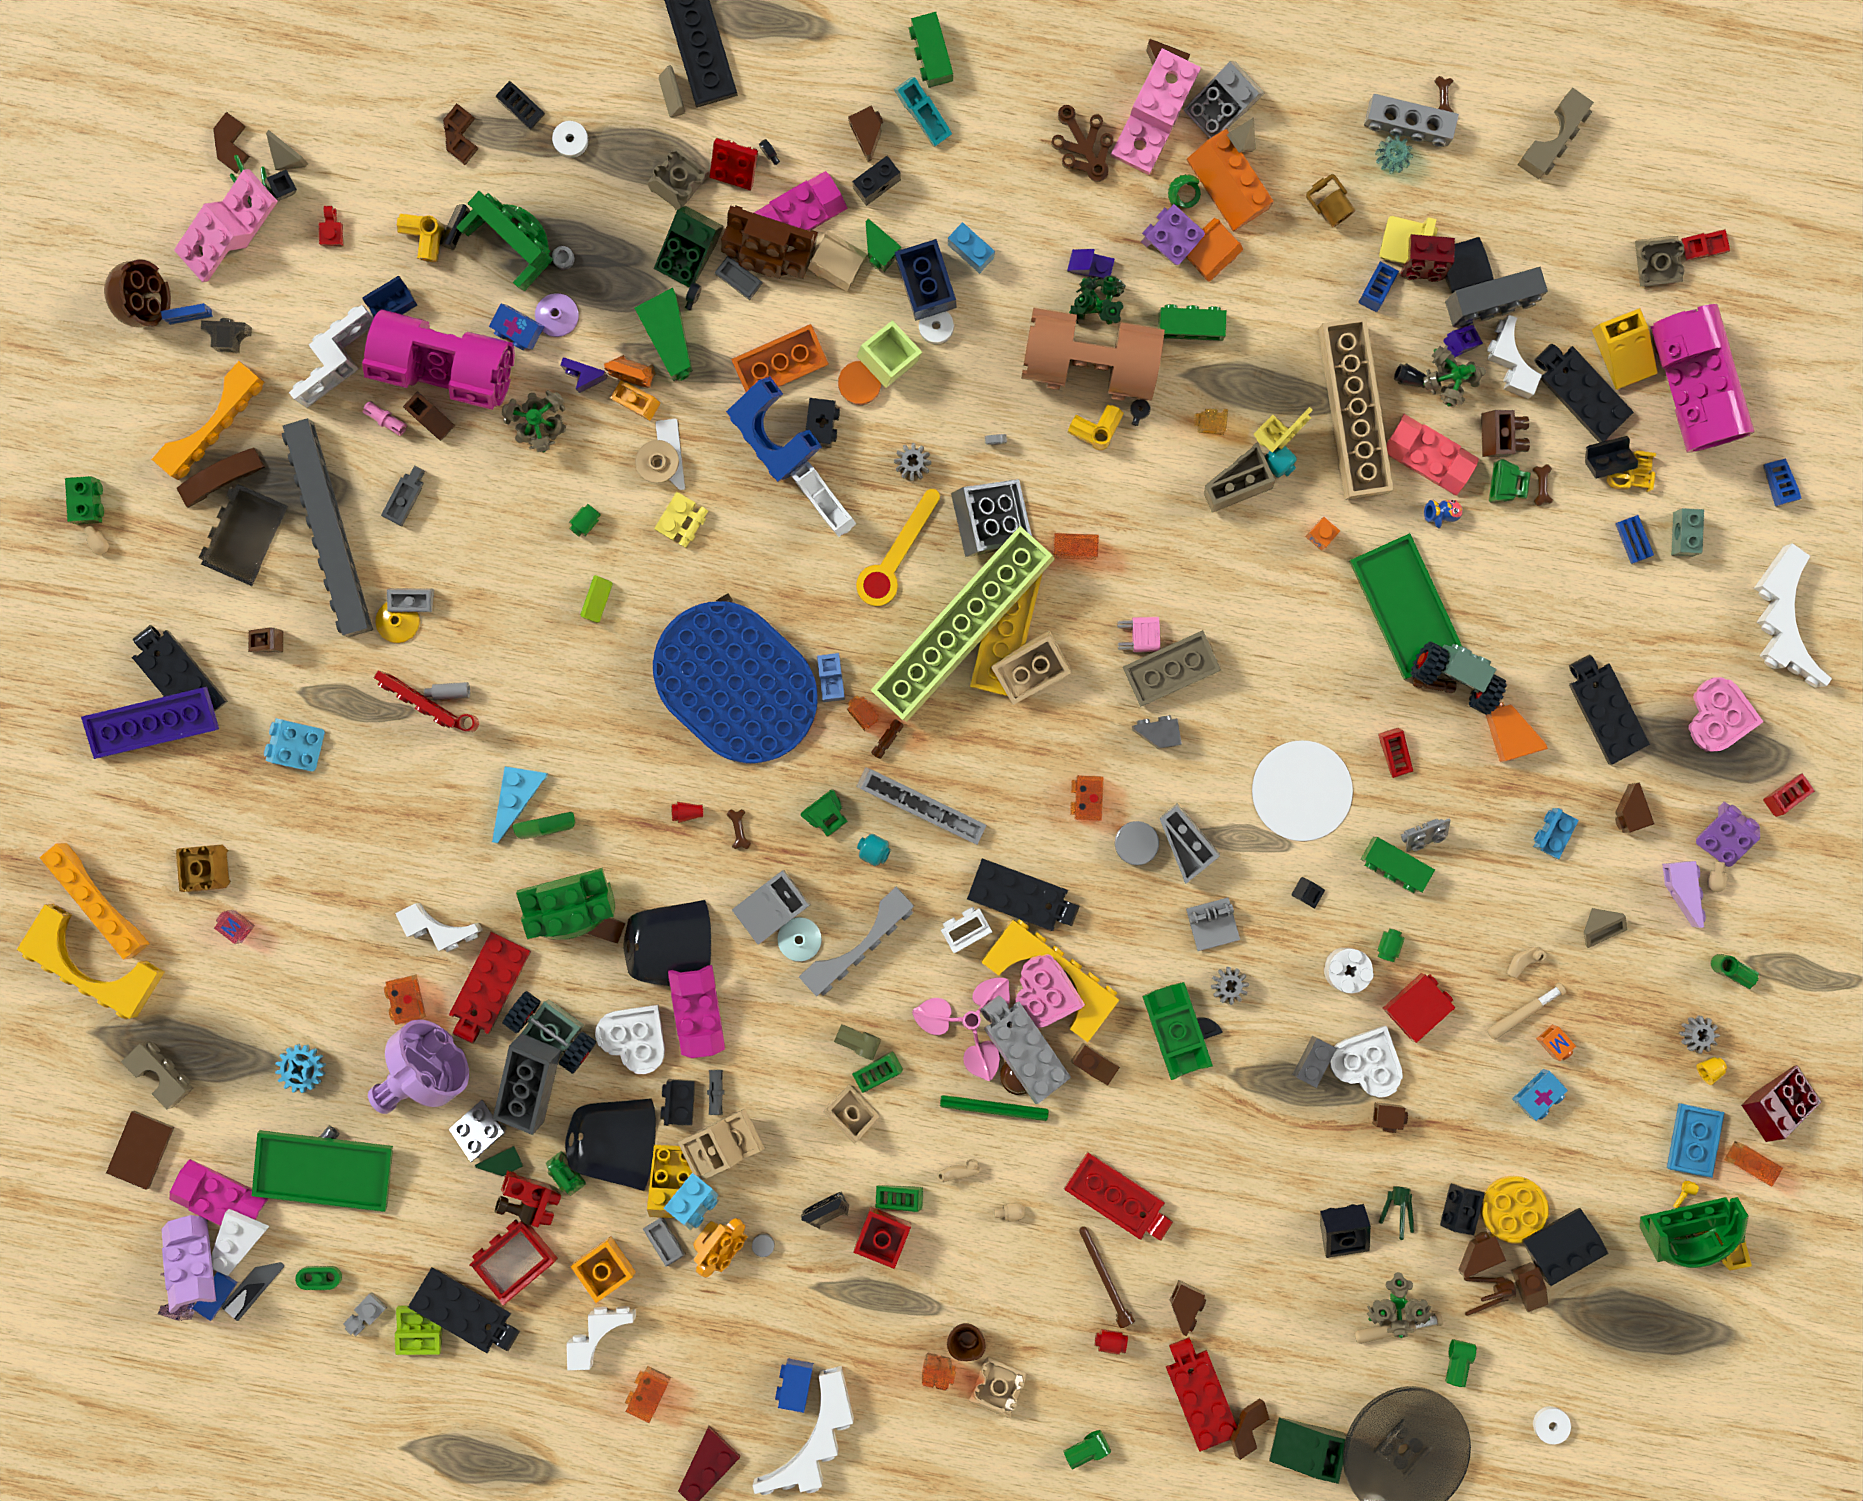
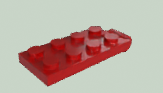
M378 670L373 677L379 681L377 684L379 687L388 692L398 693L396 695L398 699L405 703L415 704L416 707L414 709L424 715L434 716L433 721L442 727H455L465 732H474L479 727V720L476 716L463 714L458 718L390 673ZM470 717L472 719V726L466 729L464 722Z
M490 932L449 1013V1016H455L460 1019L453 1030V1035L473 1044L481 1029L486 1034L491 1032L531 953L530 950ZM474 1010L477 1011V1015H476V1016H473V1015H472V1012H473Z
M1088 1151L1063 1188L1066 1192L1140 1240H1142L1143 1235L1147 1231L1153 1237L1162 1241L1173 1223L1171 1219L1159 1212L1165 1204L1163 1200ZM1141 1212H1145L1144 1217L1140 1216Z
M1190 1337L1170 1344L1169 1347L1176 1363L1165 1367L1199 1452L1230 1440L1233 1431L1237 1430V1425L1207 1350L1196 1354Z

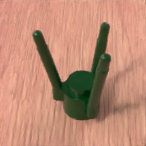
M1393 1186V1191H1388L1379 1223L1383 1224L1391 1201L1394 1200V1205L1400 1206L1399 1239L1403 1240L1405 1206H1407L1410 1232L1414 1233L1411 1188Z

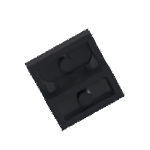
M1480 237L1455 244L1454 264L1445 276L1451 293L1462 288L1494 280Z

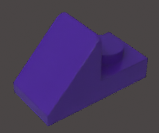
M1073 249L1067 272L1090 276L1091 278L1098 276L1100 280H1103L1106 276H1111L1115 259L1094 254L1095 249Z
M1474 324L1447 334L1448 337L1443 340L1445 345L1448 346L1447 349L1454 355V358L1483 344Z
M563 357L560 365L566 370L565 374L576 378L580 375L576 385L578 393L603 382L608 377L604 370Z

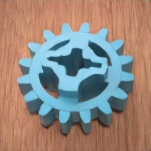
M298 1044L294 1046V1049L292 1047L287 1048V1054L282 1053L279 1055L283 1060L276 1062V1065L280 1066V1070L275 1071V1074H281L282 1077L279 1078L278 1082L285 1081V1089L291 1086L293 1093L297 1092L298 1089H300L301 1093L307 1091V1088L309 1090L314 1089V1083L319 1084L322 1082L318 1077L325 1075L321 1068L326 1066V1063H320L319 1060L322 1059L323 1055L316 1056V1048L309 1051V1045H304L301 1048V1045ZM299 1054L306 1055L309 1059H305ZM300 1065H302L304 1068L301 1070V1072H299L297 1069L300 1067ZM292 1078L298 1079L302 1083H298L292 1080Z

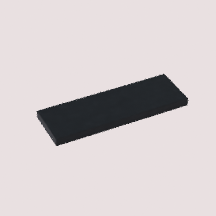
M664 0L696 108L738 96L710 0Z

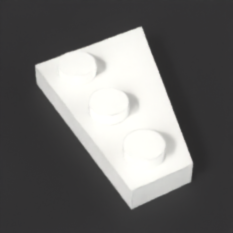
M228 1209L225 1212L211 1255L213 1270L228 1276L269 1226Z

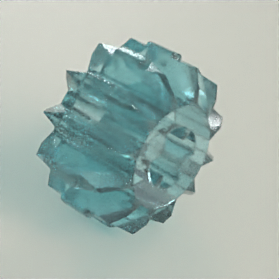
M1396 135L1394 140L1388 136L1385 142L1381 141L1379 143L1380 149L1376 150L1375 155L1379 156L1376 163H1383L1381 170L1389 168V173L1392 174L1394 170L1401 173L1403 167L1408 168L1410 165L1409 160H1412L1413 154L1410 153L1412 146L1405 145L1407 139H1403L1401 142L1399 135ZM1391 152H1395V156H1397V158L1393 157L1394 153L1391 154Z

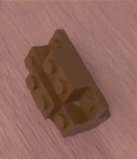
M730 205L727 213V227L721 238V252L730 257H736L739 260V266L768 277L780 279L781 276L790 275L804 279L815 250L818 232L804 230L743 210V207ZM789 246L796 248L787 252Z

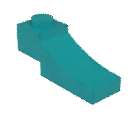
M910 77L894 89L904 107L916 120L933 146L938 145L952 135L951 130L931 98L925 94L915 77Z

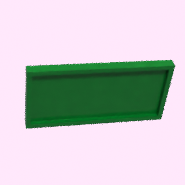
M1410 533L1349 561L1403 680L1412 677L1411 667L1414 666L1413 661L1416 660V655L1420 653V649L1424 648V645L1428 644L1429 641L1441 647L1443 645L1452 647L1453 644L1462 646Z
M259 1130L256 1141L251 1196L385 1212L388 1203L393 1146Z

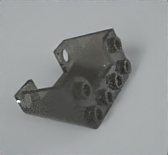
M236 484L235 487L230 486L225 497L229 499L226 508L221 506L216 517L220 519L217 528L212 526L207 537L211 539L208 547L203 546L198 558L202 560L201 565L253 586L263 559L288 506Z

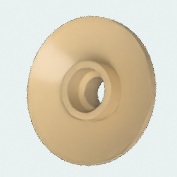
M649 441L639 449L636 455V469L640 476L648 482H665L672 478L678 469V453L666 441ZM658 460L662 461V465L660 467L655 466V463Z

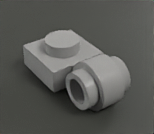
M371 1292L354 1309L358 1316L355 1317L352 1314L343 1323L346 1327L345 1330L350 1335L353 1334L356 1337L366 1327L363 1324L364 1321L371 1325L387 1307Z

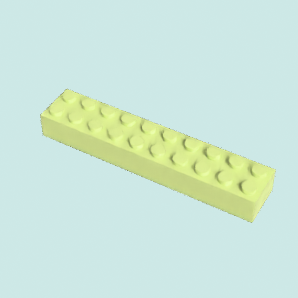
M1019 526L871 691L902 720L907 722L1055 560L1053 555Z

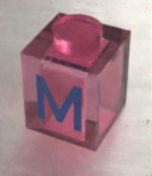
M227 910L218 916L214 929L232 943L239 944L245 940L255 925L237 911Z

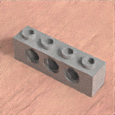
M1373 94L1369 101L1364 126L1369 127L1372 131H1388L1393 136L1400 137L1404 135L1411 137L1414 141L1422 142L1425 140L1432 142L1435 146L1444 147L1448 146L1453 140L1459 114ZM1385 114H1391L1394 120H1388ZM1406 119H1412L1415 122V125H1409L1406 122ZM1427 124H1433L1436 130H1430Z

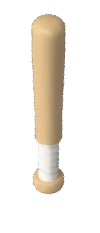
M1561 983L1555 984V988L1545 995L1535 998L1487 1029L1488 1035L1494 1040L1501 1037L1542 1009L1545 1004L1557 996L1565 995V988Z
M1440 1312L1430 1316V1320L1426 1324L1415 1325V1320L1409 1322V1328H1414V1331L1425 1326L1443 1325ZM1391 1323L1355 1331L1356 1342L1362 1344L1394 1336V1333L1387 1332V1329L1391 1328Z

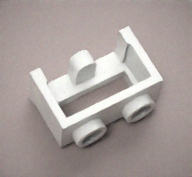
M971 907L962 912L964 917L957 921L955 918H952L943 923L944 928L941 929V932L953 953L992 933L979 908L975 910L974 907ZM975 917L979 918L982 924L981 927L953 942L948 932Z

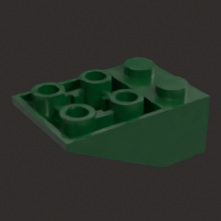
M687 206L677 209L653 269L690 288L691 284L696 283L718 242L724 226Z
M1279 1417L1269 1462L1316 1479L1339 1484L1349 1440L1344 1432Z

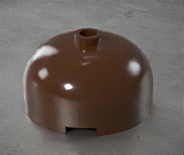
M143 259L126 261L116 265L109 272L104 285L105 301L110 312L123 324L136 328L156 326L162 320L161 311L170 309V288L168 282L163 281L158 272L159 268L155 264ZM159 292L161 304L155 297L144 298V295Z

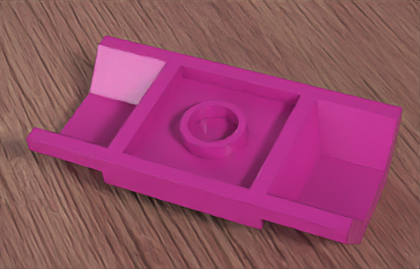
M824 171L809 181L806 180L780 195L754 213L811 231L848 208L833 179Z
M708 965L697 971L682 973L674 970L668 971L681 1055L689 1058L713 1056L725 1050L713 966Z
M189 1159L180 1170L169 1196V1200L188 1208L189 1211L220 1226L228 1209L256 1220L269 1198L251 1196L252 1188L192 1159Z

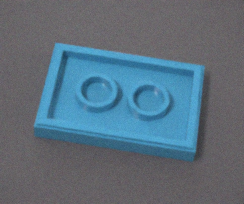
M1678 1103L1667 1168L1713 1178L1725 1112Z

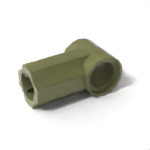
M841 1024L834 1042L854 1050L856 1054L866 1059L873 1060L881 1039L872 1034L861 1033Z

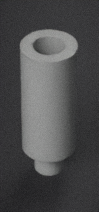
M468 682L433 684L432 688L424 689L425 697H432L433 700L470 698V685Z

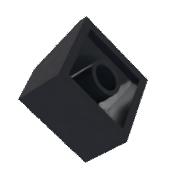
M1351 1204L1347 1207L1328 1208L1320 1211V1227L1326 1258L1370 1251L1371 1225L1364 1204Z

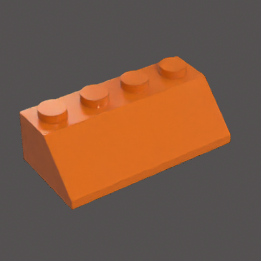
M1224 129L1207 140L1186 160L1234 232L1269 210L1274 201L1243 153H1239L1228 138V130Z

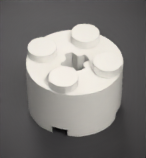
M1339 948L1327 957L1324 975L1328 983L1335 989L1345 993H1357L1365 989L1373 979V967L1370 959L1363 952L1353 948ZM1346 966L1352 967L1350 975L1344 973L1347 971Z

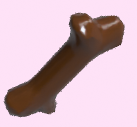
M1438 76L1434 81L1439 87L1440 106L1438 109L1454 113L1449 106L1448 88L1454 80Z
M1545 464L1542 468L1536 466L1532 469L1538 476V496L1534 503L1537 506H1541L1543 503L1550 504L1554 500L1547 492V477L1552 468L1549 464Z
M730 809L727 812V817L733 822L736 835L735 843L732 845L734 849L740 847L748 849L751 845L744 835L742 817L745 811L742 809L737 812Z

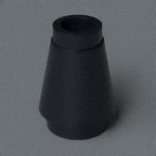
M1407 363L1405 365L1399 364L1394 374V380L1398 381V384L1425 388L1424 377H1427L1426 374Z

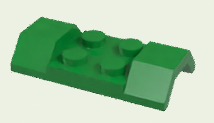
M1185 983L1171 984L1143 995L1149 1019L1170 1079L1174 1080L1198 1069L1212 1067L1213 1064Z

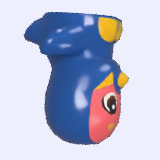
M1429 500L1424 508L1425 520L1428 523L1435 522L1437 528L1442 526V520L1447 522L1459 520L1463 512L1462 506L1457 500H1443L1440 503L1435 500Z

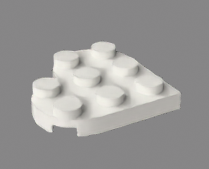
M659 1005L613 1011L601 1018L596 1026L595 1038L599 1047L601 1046L610 1055H620L623 1064L634 1073L647 1074L653 1072L662 1064L665 1056V1045Z
M1387 1026L1344 1039L1334 1046L1337 1049L1329 1064L1333 1074L1339 1080L1350 1084L1359 1083L1364 1091L1379 1098L1390 1096L1397 1091L1403 1078L1402 1068Z

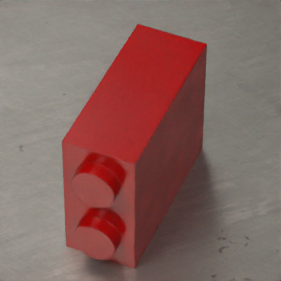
M1420 973L1382 1008L1407 1037L1415 1043L1422 1039L1456 1008L1451 1003L1454 1001L1453 998L1445 990L1443 992L1440 991L1437 987L1439 983L1431 974L1427 976Z

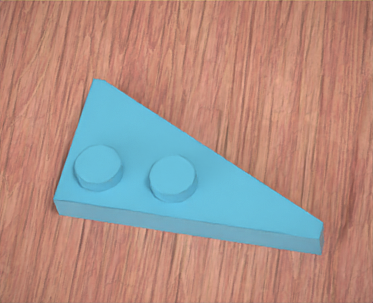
M505 766L492 842L499 843L501 838L505 836L514 820L518 818L543 780L547 778L548 773Z

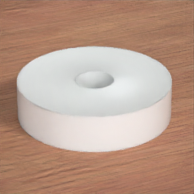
M565 121L559 124L553 132V144L562 156L568 158L578 157L587 149L588 135L581 124L575 121ZM568 137H574L572 142H567Z
M947 311L920 319L919 321L920 334L930 344L938 345L945 343L953 334V319ZM933 324H940V328L933 329Z
M1548 1406L1536 1413L1533 1420V1428L1536 1435L1545 1443L1559 1444L1569 1436L1571 1423L1568 1416L1561 1409ZM1555 1422L1554 1428L1550 1429L1549 1424Z

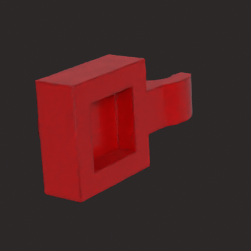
M324 206L325 222H319V244L321 246H343V224L336 222L337 210L333 206Z

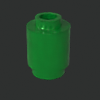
M589 504L585 507L582 506L569 521L571 525L569 529L578 537L581 534L586 537L598 523V518L601 515Z
M1389 928L1388 932L1383 931L1377 949L1379 958L1390 962H1395L1396 958H1399L1405 940L1401 936L1402 932Z

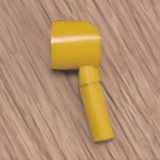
M1684 1181L1681 1187L1682 1192L1673 1207L1679 1208L1688 1194L1695 1196L1699 1186L1694 1182Z

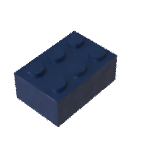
M937 239L895 252L896 263L915 321L957 308L955 294Z

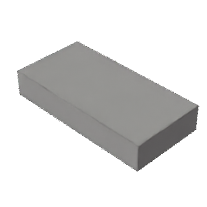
M659 1218L643 1228L666 1267L686 1254L664 1218Z

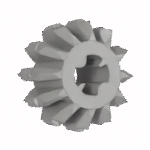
M912 443L911 450L908 449L907 445H903L905 453L898 450L897 455L900 458L894 459V463L900 465L896 468V471L901 472L904 470L902 473L903 479L908 474H910V481H914L915 474H917L919 479H922L921 471L926 474L929 473V469L925 466L931 465V460H926L930 453L925 452L921 454L924 450L922 445L918 450H915V443ZM911 458L913 460L912 458H916L918 465L915 466L913 464V467L909 466L908 459Z
M1226 967V974L1219 969L1218 973L1221 977H1212L1214 981L1218 982L1211 985L1212 989H1218L1213 995L1214 997L1222 995L1220 998L1222 1003L1228 998L1229 1004L1233 1005L1234 997L1238 1002H1241L1242 999L1239 994L1247 995V992L1242 990V987H1248L1249 983L1241 982L1246 978V975H1239L1240 970L1238 968H1235L1232 973L1231 967ZM1228 980L1230 982L1234 981V984L1232 985L1233 990L1225 989L1227 987L1226 982Z
M1697 1015L1696 1019L1688 1018L1689 1024H1681L1685 1028V1032H1679L1681 1036H1685L1681 1042L1684 1045H1688L1687 1049L1689 1051L1695 1050L1696 1053L1702 1054L1703 1050L1706 1052L1711 1051L1710 1045H1718L1714 1041V1038L1720 1037L1718 1033H1714L1718 1027L1715 1024L1711 1025L1712 1020L1710 1018L1704 1019L1703 1016Z

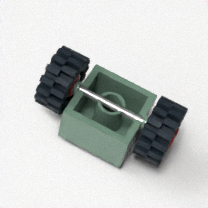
M1429 641L1428 644L1424 645V648L1420 649V653L1416 655V660L1413 661L1414 666L1411 667L1412 677L1427 685L1432 684L1433 681L1437 680V676L1443 673L1473 688L1474 690L1470 693L1472 695L1469 697V705L1485 715L1491 714L1496 709V706H1499V701L1503 699L1504 696L1502 695L1506 692V689H1504L1507 687L1506 680L1494 674L1496 668L1490 666L1491 661L1473 654L1471 650L1456 644H1453L1452 647L1447 645L1441 647Z
M525 991L509 1010L502 1024L517 1034L528 1022V1025L521 1034L560 1049L561 1053L558 1064L571 1074L575 1073L597 1041L581 1031L584 1026L583 1023L549 999L544 1001L536 1014L533 1015L541 1001L528 991Z

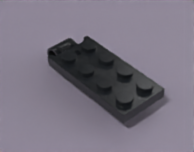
M1549 344L1534 359L1540 369L1547 371L1540 378L1542 382L1599 443L1604 442L1634 413L1573 346L1563 355L1556 345Z
M149 625L133 638L136 646L143 652L131 658L163 696L207 686L214 712L228 702L170 631L165 630L163 632L164 635L161 636L154 626ZM157 651L160 652V656H159V657L156 655V652H157Z
M1589 654L1570 664L1569 669L1577 681L1570 683L1569 686L1607 763L1613 765L1650 745L1610 663L1598 669L1595 659Z
M983 858L967 897V900L1050 931H1054L1056 921L1073 926L1080 907L1064 900L1065 895L1068 893L1067 889ZM1047 903L1052 905L1051 909L1046 908Z
M431 1267L408 1306L411 1310L487 1354L493 1343L509 1352L520 1333L518 1329L505 1323L507 1318L510 1317L511 1312ZM487 1324L491 1325L490 1330L486 1329Z

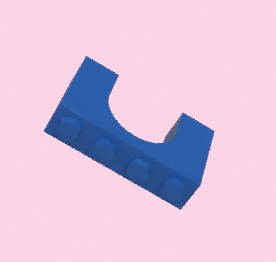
M767 377L758 380L726 412L730 416L731 422L743 434L745 441L751 445L757 457L768 468L770 475L779 482L789 478L793 471L807 462L822 446L810 430L798 433L784 447L774 444L768 438L763 425L764 415L768 408L783 393L773 379Z

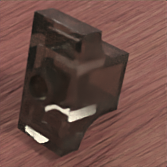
M220 318V321L201 320V330L210 334L211 348L217 352L240 353L241 341L252 334V327L245 322H234L233 319Z

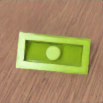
M597 575L593 576L580 614L582 618L596 623L600 622L613 585L611 581Z

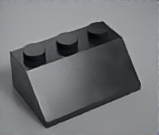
M1581 1208L1575 1209L1522 1239L1533 1263L1539 1267L1543 1279L1550 1286L1609 1254L1600 1235Z

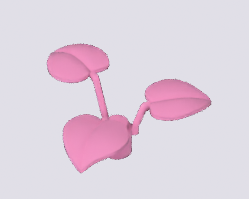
M992 978L980 983L975 988L972 997L974 1003L979 1005L980 1008L976 1012H967L963 1017L950 1018L951 1007L946 1000L941 998L928 999L913 1009L912 1014L916 1023L929 1034L942 1035L946 1033L949 1029V1022H962L964 1028L972 1030L976 1046H970L965 1051L963 1057L964 1065L975 1076L987 1081L993 1079L999 1067V1051L991 1041H984L980 1044L976 1028L981 1022L979 1016L981 1008L994 998L1001 996L1009 1005L1008 979Z

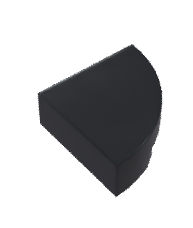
M1205 1017L1197 1018L1204 1039L1223 1033L1220 1026L1213 1020Z

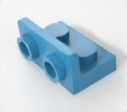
M1553 808L1552 811L1549 810L1544 817V822L1546 823L1543 829L1536 833L1533 846L1555 859L1560 858L1579 821L1562 812L1563 810L1560 808Z

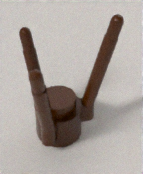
M1464 1277L1465 1281L1497 1283V1285L1493 1286L1494 1294L1481 1298L1482 1302L1492 1301L1465 1312L1466 1316L1516 1297V1289L1512 1280L1505 1281L1504 1277Z

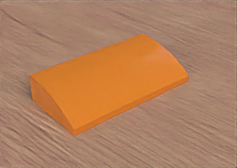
M811 324L731 359L745 392L760 379L771 377L779 387L829 365Z

